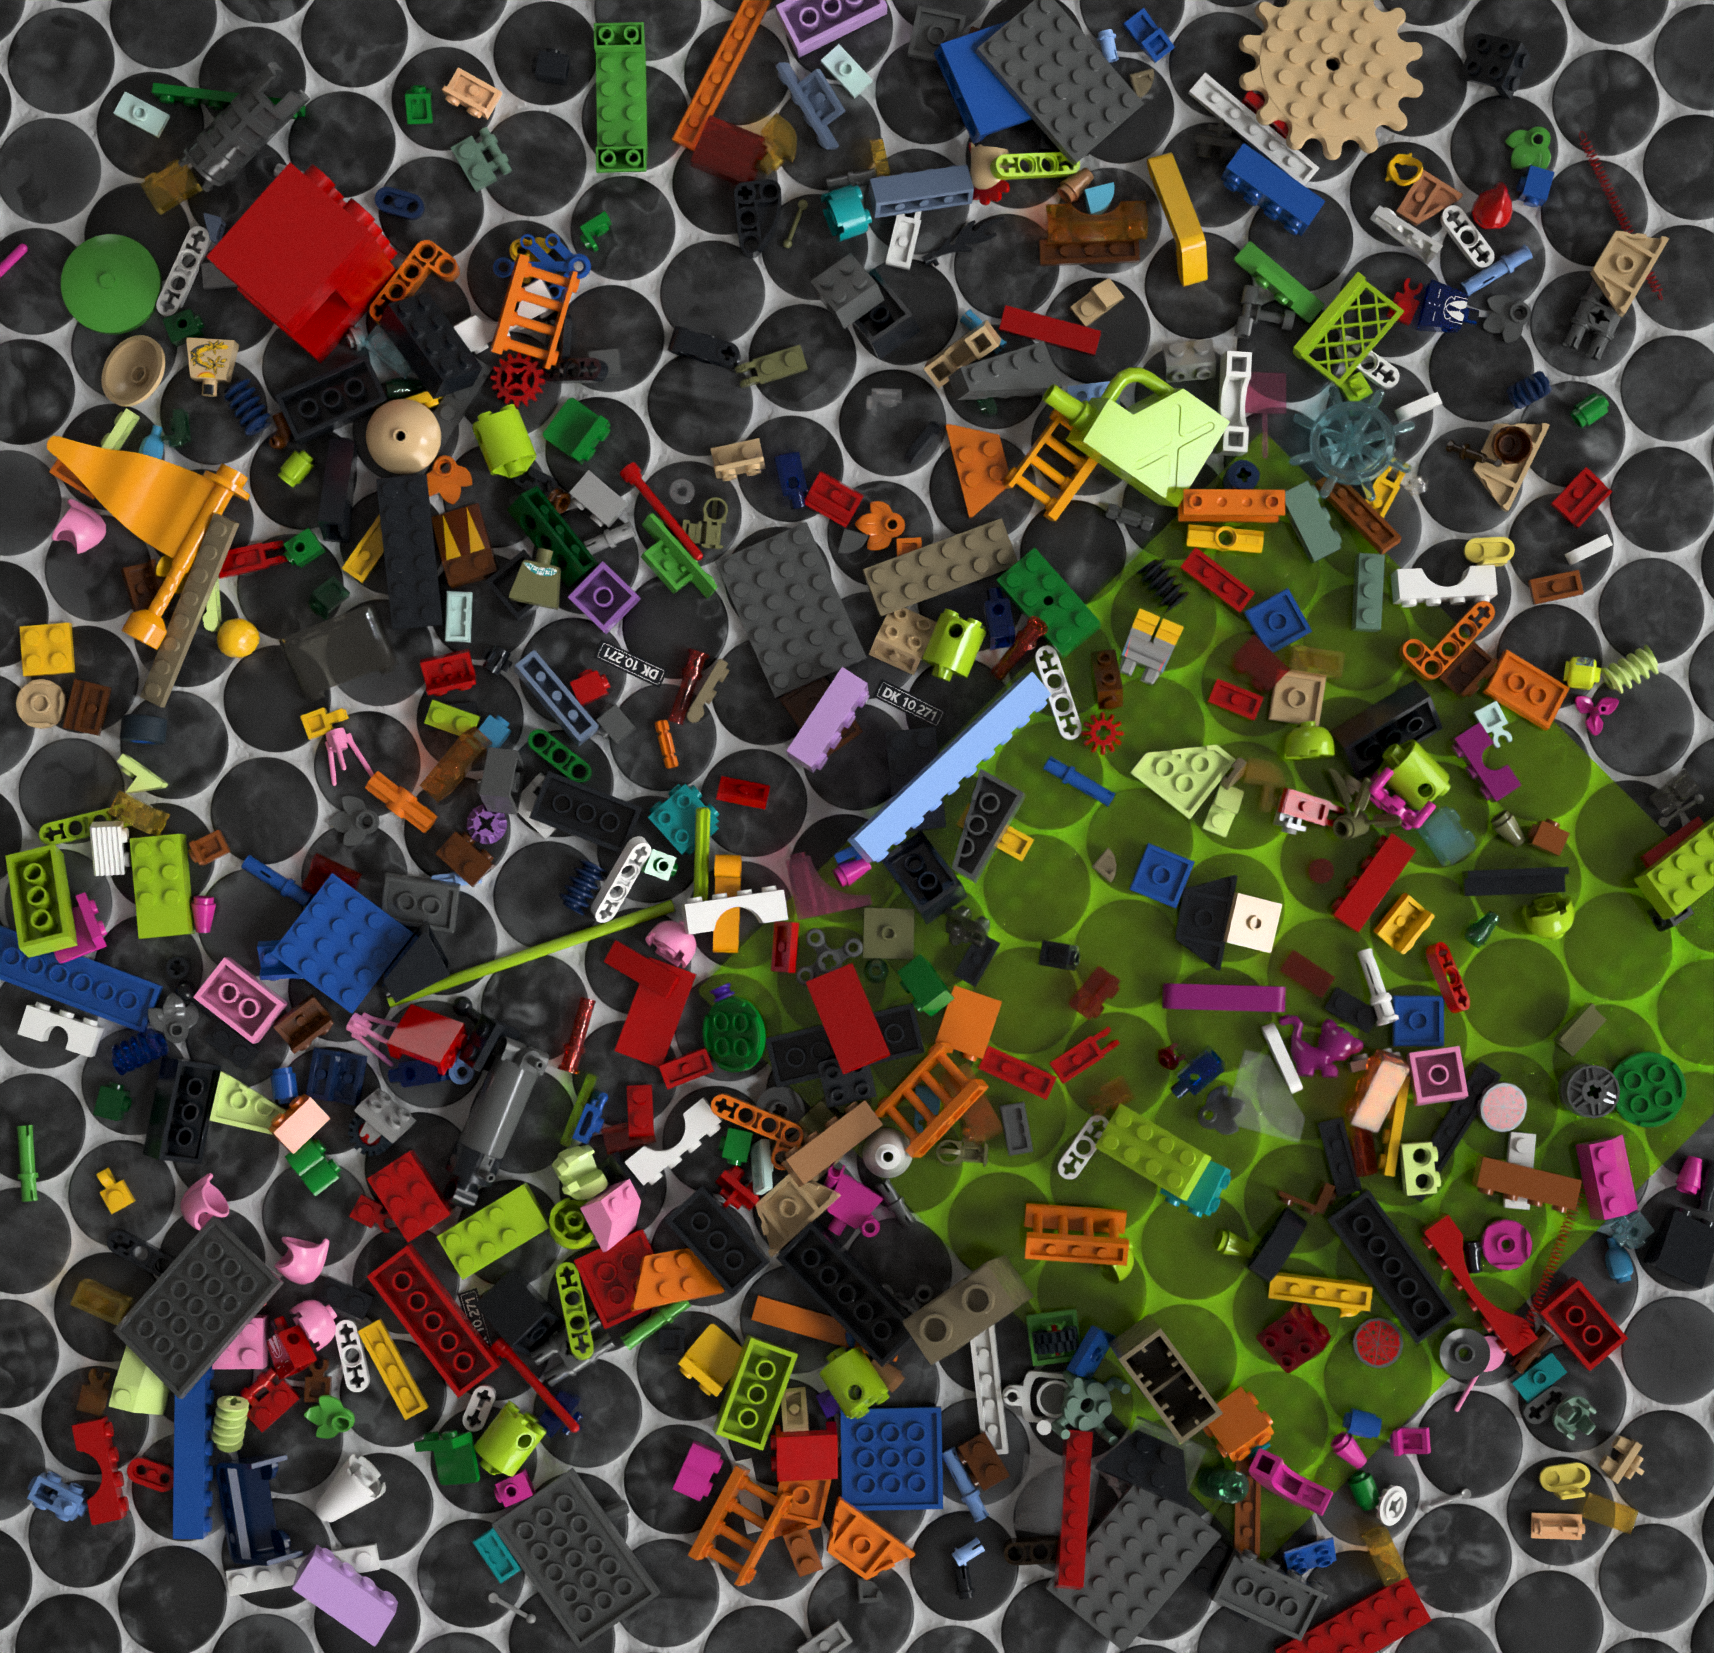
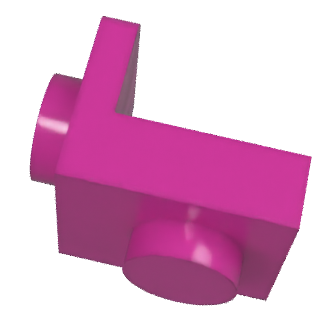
M1399 1427L1393 1430L1390 1435V1447L1394 1449V1456L1431 1453L1429 1427Z

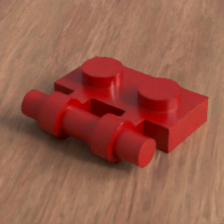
M274 1367L269 1368L266 1372L262 1371L257 1376V1380L251 1386L243 1388L240 1391L241 1395H239L247 1399L252 1406L247 1416L261 1432H264L301 1398L285 1379L278 1385L275 1384L272 1380L277 1376ZM263 1387L267 1388L269 1393L259 1400L256 1394Z

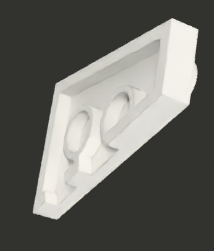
M1379 205L1370 217V220L1427 264L1443 247L1442 244L1397 217L1387 207L1383 208Z

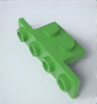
M1251 241L1235 257L1234 261L1255 278V282L1261 288L1268 289L1280 304L1286 305L1292 311H1295L1306 323L1309 324L1323 309L1324 303Z
M653 513L649 514L642 523V526L657 543L641 555V558L673 594L692 581L708 599L718 588L713 577L699 566L698 561L683 548L678 538L667 530L660 518H657Z

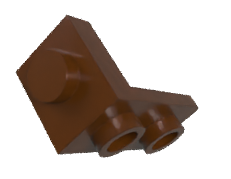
M1110 649L1091 652L1097 689L1098 710L1122 707L1123 686L1116 651Z
M1324 1181L1321 1183L1313 1204L1277 1188L1274 1192L1280 1196L1279 1201L1290 1206L1294 1202L1303 1206L1302 1211L1316 1216L1317 1212L1324 1215L1327 1206H1332L1337 1194L1334 1191L1335 1186Z

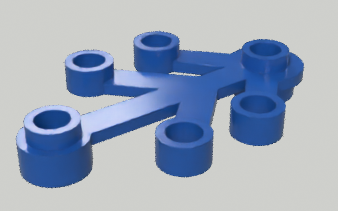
M555 233L547 235L545 244L548 248L555 249L565 261H555L535 242V238L531 234H524L520 239L521 246L524 249H529L541 261L528 262L532 263L533 267L552 273L566 271L563 276L567 278L570 271L578 272L577 278L579 279L586 277L591 270V263L588 257L580 253L573 254L560 242V237ZM554 236L557 238L558 242L555 246H551L548 243L549 237ZM525 237L532 239L531 246L524 245L523 239ZM500 257L494 262L493 271L498 277L506 278L511 275L515 262H512L509 258ZM577 261L583 263V269L580 271L574 268V263ZM500 263H507L508 270L506 272H502L499 269ZM551 284L548 287L549 291L552 287H557L559 289V294L557 296H553L554 299H558L561 296L562 290L565 287L556 284Z

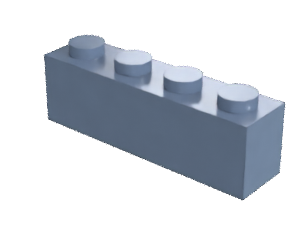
M952 165L947 168L927 169L920 172H905L899 175L870 179L868 194L874 217L879 218L972 204L974 187L968 166Z
M535 650L515 664L514 672L577 747L597 733L598 724Z

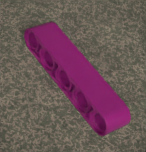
M1163 983L1162 1008L1285 1012L1286 987Z

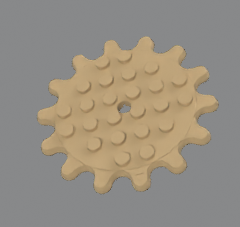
M1287 0L1283 7H1276L1269 2L1263 1L1256 5L1255 14L1262 21L1264 30L1260 35H1244L1239 40L1241 51L1252 55L1256 62V66L1252 71L1243 73L1240 76L1239 85L1243 90H1256L1264 96V105L1256 113V120L1259 124L1267 126L1277 120L1286 123L1288 127L1286 145L1288 148L1299 150L1308 139L1314 138L1321 142L1323 155L1328 160H1336L1340 157L1342 145L1347 140L1356 141L1365 153H1373L1378 148L1375 132L1379 126L1386 125L1395 131H1402L1406 128L1407 117L1400 110L1398 104L1403 97L1417 98L1423 92L1422 83L1412 78L1406 70L1409 62L1418 60L1422 56L1423 49L1419 43L1405 42L1398 36V28L1406 19L1405 11L1402 8H1393L1388 12H1381L1375 7L1374 0ZM1335 59L1339 65L1338 70H1329L1326 66V61Z

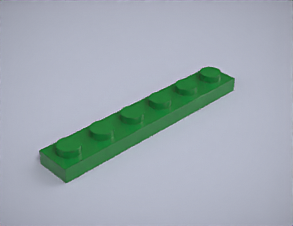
M153 83L152 93L161 103L174 104V101L184 102L183 104L189 107H199V104L208 105V108L214 110H223V107H228L231 101L240 94ZM268 97L275 106L282 100L281 98ZM305 105L291 119H297V116L305 117Z

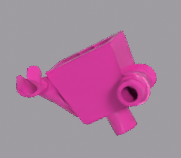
M833 1162L828 1169L823 1186L840 1193L841 1196L826 1210L834 1216L827 1229L840 1236L848 1224L854 1229L859 1228L864 1236L874 1237L880 1230V1224L871 1213L881 1203L883 1197L844 1173V1164L842 1169L834 1168L835 1162Z

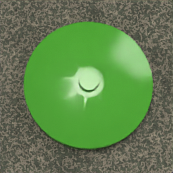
M116 234L99 235L80 244L68 257L61 275V293L69 312L82 325L101 334H123L143 325L155 312L157 300L162 291L161 272L151 253L137 241Z

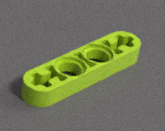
M1062 152L1003 154L991 162L990 171L999 180L1068 177L1079 170L1080 161L1074 166L1070 163L1071 167L1069 168L1067 165L1059 167V164L1064 161L1070 163ZM1042 159H1046L1050 163L1051 169L1049 172L1042 168ZM1021 160L1028 163V173L1022 171L1020 167ZM999 164H1002V166H1010L1012 164V168L1004 171L1003 168H1000Z
M118 805L50 822L40 828L39 838L46 845H59L90 837V826L96 816L103 815L106 821H113L109 812H112V816H119L122 814L123 809L125 812L130 813L127 822H124V828H127L136 822L137 813L131 806ZM74 821H78L82 825V831L78 835L71 834L69 830L70 824ZM49 828L54 831L63 830L67 838L64 839V834L55 835L54 841H52L51 838H46V834L49 833Z
M564 1262L557 1267L556 1279L570 1347L575 1358L586 1360L592 1356L594 1344L579 1272L574 1264ZM565 1269H569L571 1273L574 1272L570 1277L572 1283L570 1287H567L565 1277H560V1275L564 1274ZM571 1292L577 1293L580 1297L579 1302L575 1305H568L565 1302L567 1294ZM574 1317H582L585 1321L584 1326L579 1330H575L570 1326V1322ZM572 1335L583 1336L584 1344L590 1345V1347L586 1348V1353L581 1354L580 1350H575V1348L579 1347L578 1337L572 1338Z

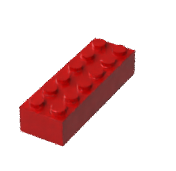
M412 1243L404 1247L367 1276L458 1398L502 1364Z

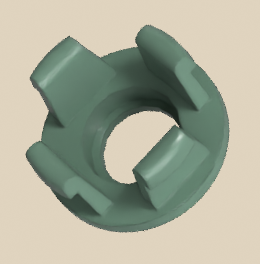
M1580 1395L1570 1396L1556 1407L1552 1418L1553 1425L1570 1440L1575 1439L1572 1432L1577 1429L1589 1435L1596 1427L1589 1418L1590 1412L1596 1414V1410L1584 1397Z

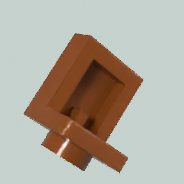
M219 829L196 841L189 842L191 847L188 850L189 855L194 863L198 862L199 865L205 866L231 852Z

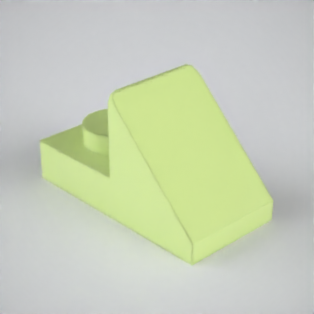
M122 754L117 762L123 766L120 769L131 778L135 775L137 776L126 793L133 794L163 789L168 786L167 782L129 755Z
M1220 782L1202 829L1226 838L1235 814H1238L1244 791L1232 786L1226 790L1221 786Z

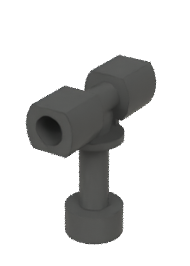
M1244 285L1240 305L1243 307L1241 316L1237 318L1234 332L1235 337L1249 339L1252 323L1257 324L1258 320L1281 324L1282 330H1292L1295 311L1285 309L1284 314L1261 310V304H1256L1259 288Z

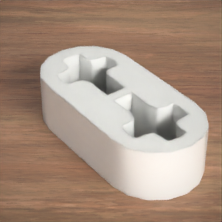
M1438 392L1404 405L1394 412L1400 423L1432 410L1443 403Z
M1608 534L1564 555L1569 565H1573L1613 544Z
M482 1384L473 1392L462 1420L467 1430L472 1432L479 1431L485 1425L496 1400V1391L491 1385ZM489 1391L488 1396L491 1397V1400L487 1399L483 1406H480L481 1396L478 1395V1392ZM476 1409L480 1410L478 1419L481 1420V1423H476L475 1426H472L468 1415L473 1416Z

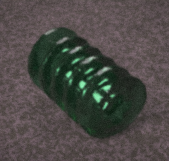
M1215 1466L1204 1468L1198 1476L1197 1485L1199 1491L1208 1498L1228 1503H1238L1247 1496L1249 1491L1248 1478L1239 1471Z

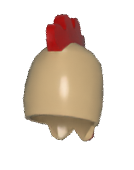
M969 142L971 154L969 173L974 187L972 200H979L985 206L989 205L991 200L999 202L1002 198V193H1008L1010 187L1006 180H999L992 175L990 164L998 156L1009 154V151L998 147L982 146L981 144L975 147L972 142ZM999 164L1000 168H1003L1004 171L1010 168V166Z

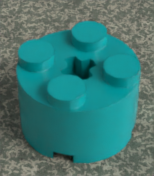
M847 185L821 195V203L826 202L827 208L823 209L825 220L833 236L838 235L837 242L866 233L868 231V224L872 223L868 209H864L861 203L863 196L858 185Z

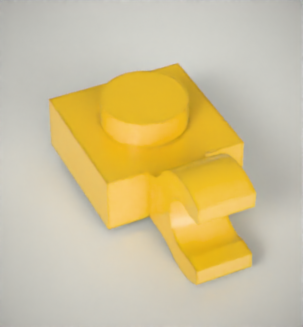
M323 707L300 716L309 740L323 736L325 733L333 730L332 724L349 719L346 709L343 710V708L327 713L326 708Z
M109 1167L96 1174L99 1181L106 1188L99 1193L111 1214L135 1202L124 1179L116 1182Z

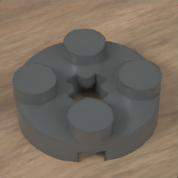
M771 1087L761 1094L756 1103V1106L772 1113L776 1110L775 1105L786 1106L787 1111L784 1112V1118L796 1123L805 1114V1105L801 1096L790 1087ZM765 1118L762 1126L766 1131L770 1132L776 1129V1122L772 1118ZM793 1127L787 1129L786 1136L792 1134L797 1129Z

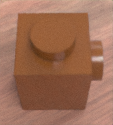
M1546 818L1545 821H1537L1536 824L1533 823L1527 833L1529 838L1527 844L1554 857L1560 856L1570 833L1560 829V824L1556 821Z

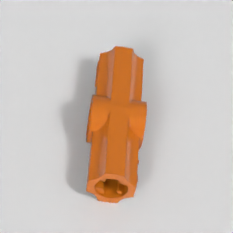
M379 771L370 778L365 786L370 793L383 801L389 810L400 818L408 820L423 833H426L438 818L429 808L418 802V798L404 787L396 785Z

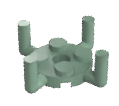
M1065 1370L1063 1378L1067 1382L1068 1387L1063 1393L1064 1399L1060 1407L1062 1415L1051 1423V1430L1062 1439H1068L1070 1431L1064 1427L1068 1423L1082 1431L1095 1428L1102 1439L1112 1446L1116 1445L1118 1438L1107 1430L1103 1424L1104 1419L1112 1411L1109 1392L1117 1388L1123 1394H1127L1130 1392V1386L1117 1376H1113L1102 1385L1096 1380L1081 1379L1070 1371ZM1090 1398V1405L1082 1410V1401Z

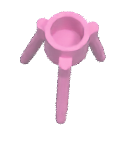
M337 728L325 733L327 739L325 745L328 752L330 776L333 786L337 784L333 752L337 753L341 769L346 770L342 751L348 748L347 744L350 745L369 776L372 777L374 775L369 764L354 743L351 733L346 734L344 728Z
M355 1012L350 1018L346 1030L352 1033L351 1037L359 1040L383 1062L392 1067L394 1065L393 1062L364 1037L369 1035L387 1045L388 1040L372 1031V1024L369 1021L397 1027L399 1023L374 1017L365 1012L362 1016Z

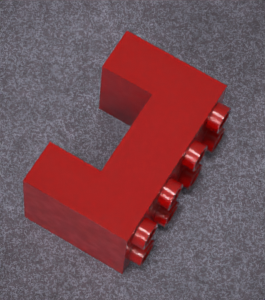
M290 162L206 257L218 270L238 286L237 290L252 305L321 364L343 340L345 335L349 333L348 328L354 327L366 314L373 301L395 274L396 269L391 261L398 253L389 245L390 241L382 234L383 231L374 222V217L354 199L351 198L346 203L343 200L344 196L335 188L336 185L320 169L311 164L302 173Z

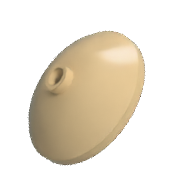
M137 335L127 338L113 349L105 362L101 379L103 391L110 401L119 406L129 407L143 402L155 392L165 370V354L161 345L151 337Z
M397 399L383 404L373 413L367 425L366 443L372 458L379 466L392 473L406 475L425 469L434 461L441 446V429L437 418L426 406L414 400ZM401 431L405 433L403 441L397 439V434Z

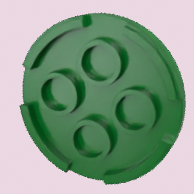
M727 997L716 1002L708 1015H705L702 1029L704 1046L707 1052H710L719 1068L734 1073L749 1070L757 1064L765 1048L766 1033L762 1017L751 1002L742 997Z
M1647 1051L1631 1054L1623 1059L1613 1071V1075L1617 1079L1620 1088L1619 1101L1614 1109L1624 1120L1641 1127L1664 1125L1676 1117L1675 1115L1681 1109L1684 1099H1686V1081L1681 1069L1671 1059L1662 1054Z

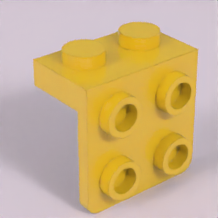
M710 1324L678 1362L681 1366L679 1370L687 1378L691 1379L694 1377L700 1382L699 1388L709 1396L714 1394L717 1397L723 1390L724 1385L732 1377L742 1347L716 1324Z

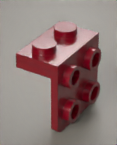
M1292 1302L1284 1315L1258 1332L1256 1339L1286 1373H1291L1323 1351L1332 1336L1329 1334L1327 1327L1315 1318L1311 1309L1306 1304Z

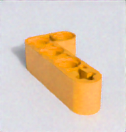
M715 854V894L727 893V897L737 896V891H741V855ZM740 907L730 908L718 918L713 931V953H738Z

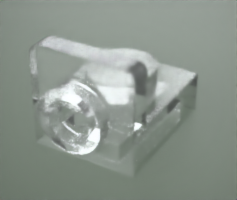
M872 388V395H867V410H872L871 416L876 417L877 402H882V406L895 407L897 403H902V389Z

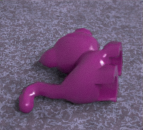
M1287 1014L1279 1018V1023L1282 1026L1292 1024L1294 1027L1291 1034L1290 1053L1296 1064L1298 1076L1313 1077L1314 1070H1321L1323 1078H1338V1069L1336 1065L1332 1064L1333 1061H1345L1352 1054H1357L1363 1048L1364 1044L1361 1040L1353 1037L1343 1027L1337 1026L1331 1019H1326L1322 1023L1318 1041L1319 1046L1313 1047L1301 1040L1304 1024L1298 1016Z

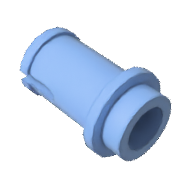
M1112 29L1098 32L1099 37L1096 39L1097 42H1100L1102 55L1109 63L1119 60L1114 40L1116 34L1113 33Z
M977 1537L963 1547L955 1548L952 1556L959 1567L963 1564L966 1566V1562L985 1551L982 1545L972 1550L973 1547L980 1543Z

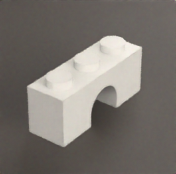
M41 1002L26 1006L17 1034L43 1042L48 1041L53 1028L60 1026L68 1034L66 1050L87 1057L96 1055L104 1031V1027L98 1026L99 1021L84 1017L82 1021L74 1018V1013L60 1009L59 1013L51 1011L50 1005Z

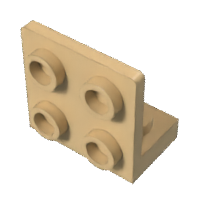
M759 438L711 448L717 479L722 478V481L737 479V475L746 473L747 476L761 474L762 469H766Z
M907 608L887 614L869 655L914 675L937 622Z

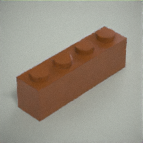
M1478 1155L1471 1185L1478 1187L1477 1192L1493 1195V1191L1503 1193L1502 1198L1517 1201L1518 1197L1528 1199L1527 1204L1542 1207L1543 1203L1552 1205V1210L1567 1213V1208L1576 1209L1582 1180Z

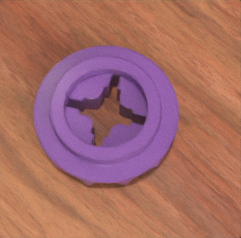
M484 804L474 808L467 817V830L470 836L482 844L497 842L502 838L507 828V820L504 813L489 812ZM479 816L486 820L495 817L490 824L494 832L486 828L478 831L480 826H482Z

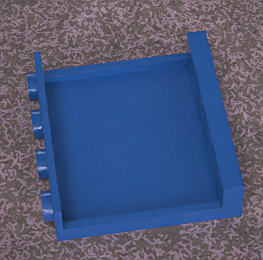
M1009 21L944 42L934 52L973 144L982 141L986 135L1032 120L1031 116L975 53V50Z

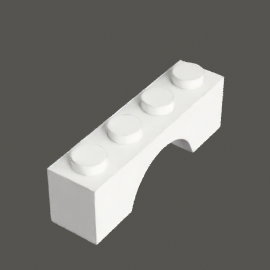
M537 279L523 287L525 291L554 300L543 280ZM521 301L516 312H518V315L529 319L538 315L542 319L553 313L554 310ZM475 313L455 324L454 329L469 350L478 354L489 348L487 343L493 340L498 322L486 320ZM514 325V327H509V331L516 327H518L519 331L524 329V327L518 325Z
M1226 351L1221 355L1218 413L1230 421L1217 442L1216 455L1241 457L1248 452L1249 427L1245 418V400L1251 378L1252 352Z
M1495 565L1470 566L1463 571L1459 583L1450 587L1439 586L1430 581L1422 568L1397 569L1391 574L1393 604H1401L1402 607L1417 606V603H1426V606L1441 605V602H1450V605H1462L1466 603L1465 601L1473 600L1476 604L1481 601L1490 602V599L1498 594Z
M775 885L762 887L761 893L752 894V889L737 891V896L727 897V893L712 895L713 900L703 901L702 897L688 898V904H681L686 934L714 931L716 922L721 914L733 907H742L754 914L759 923L788 920L784 890H777Z
M704 1097L683 1113L685 1133L682 1140L676 1146L666 1150H658L644 1145L625 1161V1164L643 1186L647 1182L653 1185L663 1176L660 1172L668 1166L672 1169L681 1162L682 1158L680 1155L686 1150L692 1153L702 1144L699 1140L707 1134L711 1137L721 1129L719 1125L722 1122L721 1117L716 1116L712 1112L711 1105Z

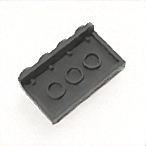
M1234 1548L1210 1597L1212 1601L1301 1641L1322 1598L1326 1600L1328 1597L1327 1592L1323 1589L1324 1585L1314 1579H1310L1308 1582L1302 1579L1300 1573L1292 1569L1284 1571L1279 1568L1280 1565L1271 1559L1266 1558L1265 1561L1258 1559V1555L1247 1548H1244L1243 1551Z

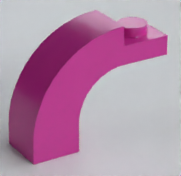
M1259 1448L1248 1470L1250 1475L1259 1484L1275 1495L1299 1508L1302 1506L1320 1516H1323L1333 1496V1491L1300 1476L1288 1468L1282 1458Z

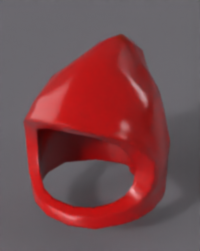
M1503 182L1494 185V189L1481 193L1473 203L1471 209L1472 217L1481 228H1502L1510 222L1513 212L1512 201L1508 194V189Z

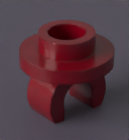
M1177 1043L1158 1050V1061L1162 1067L1175 1070L1179 1066V1062L1185 1059V1054L1177 1057L1173 1052L1174 1048L1178 1046Z

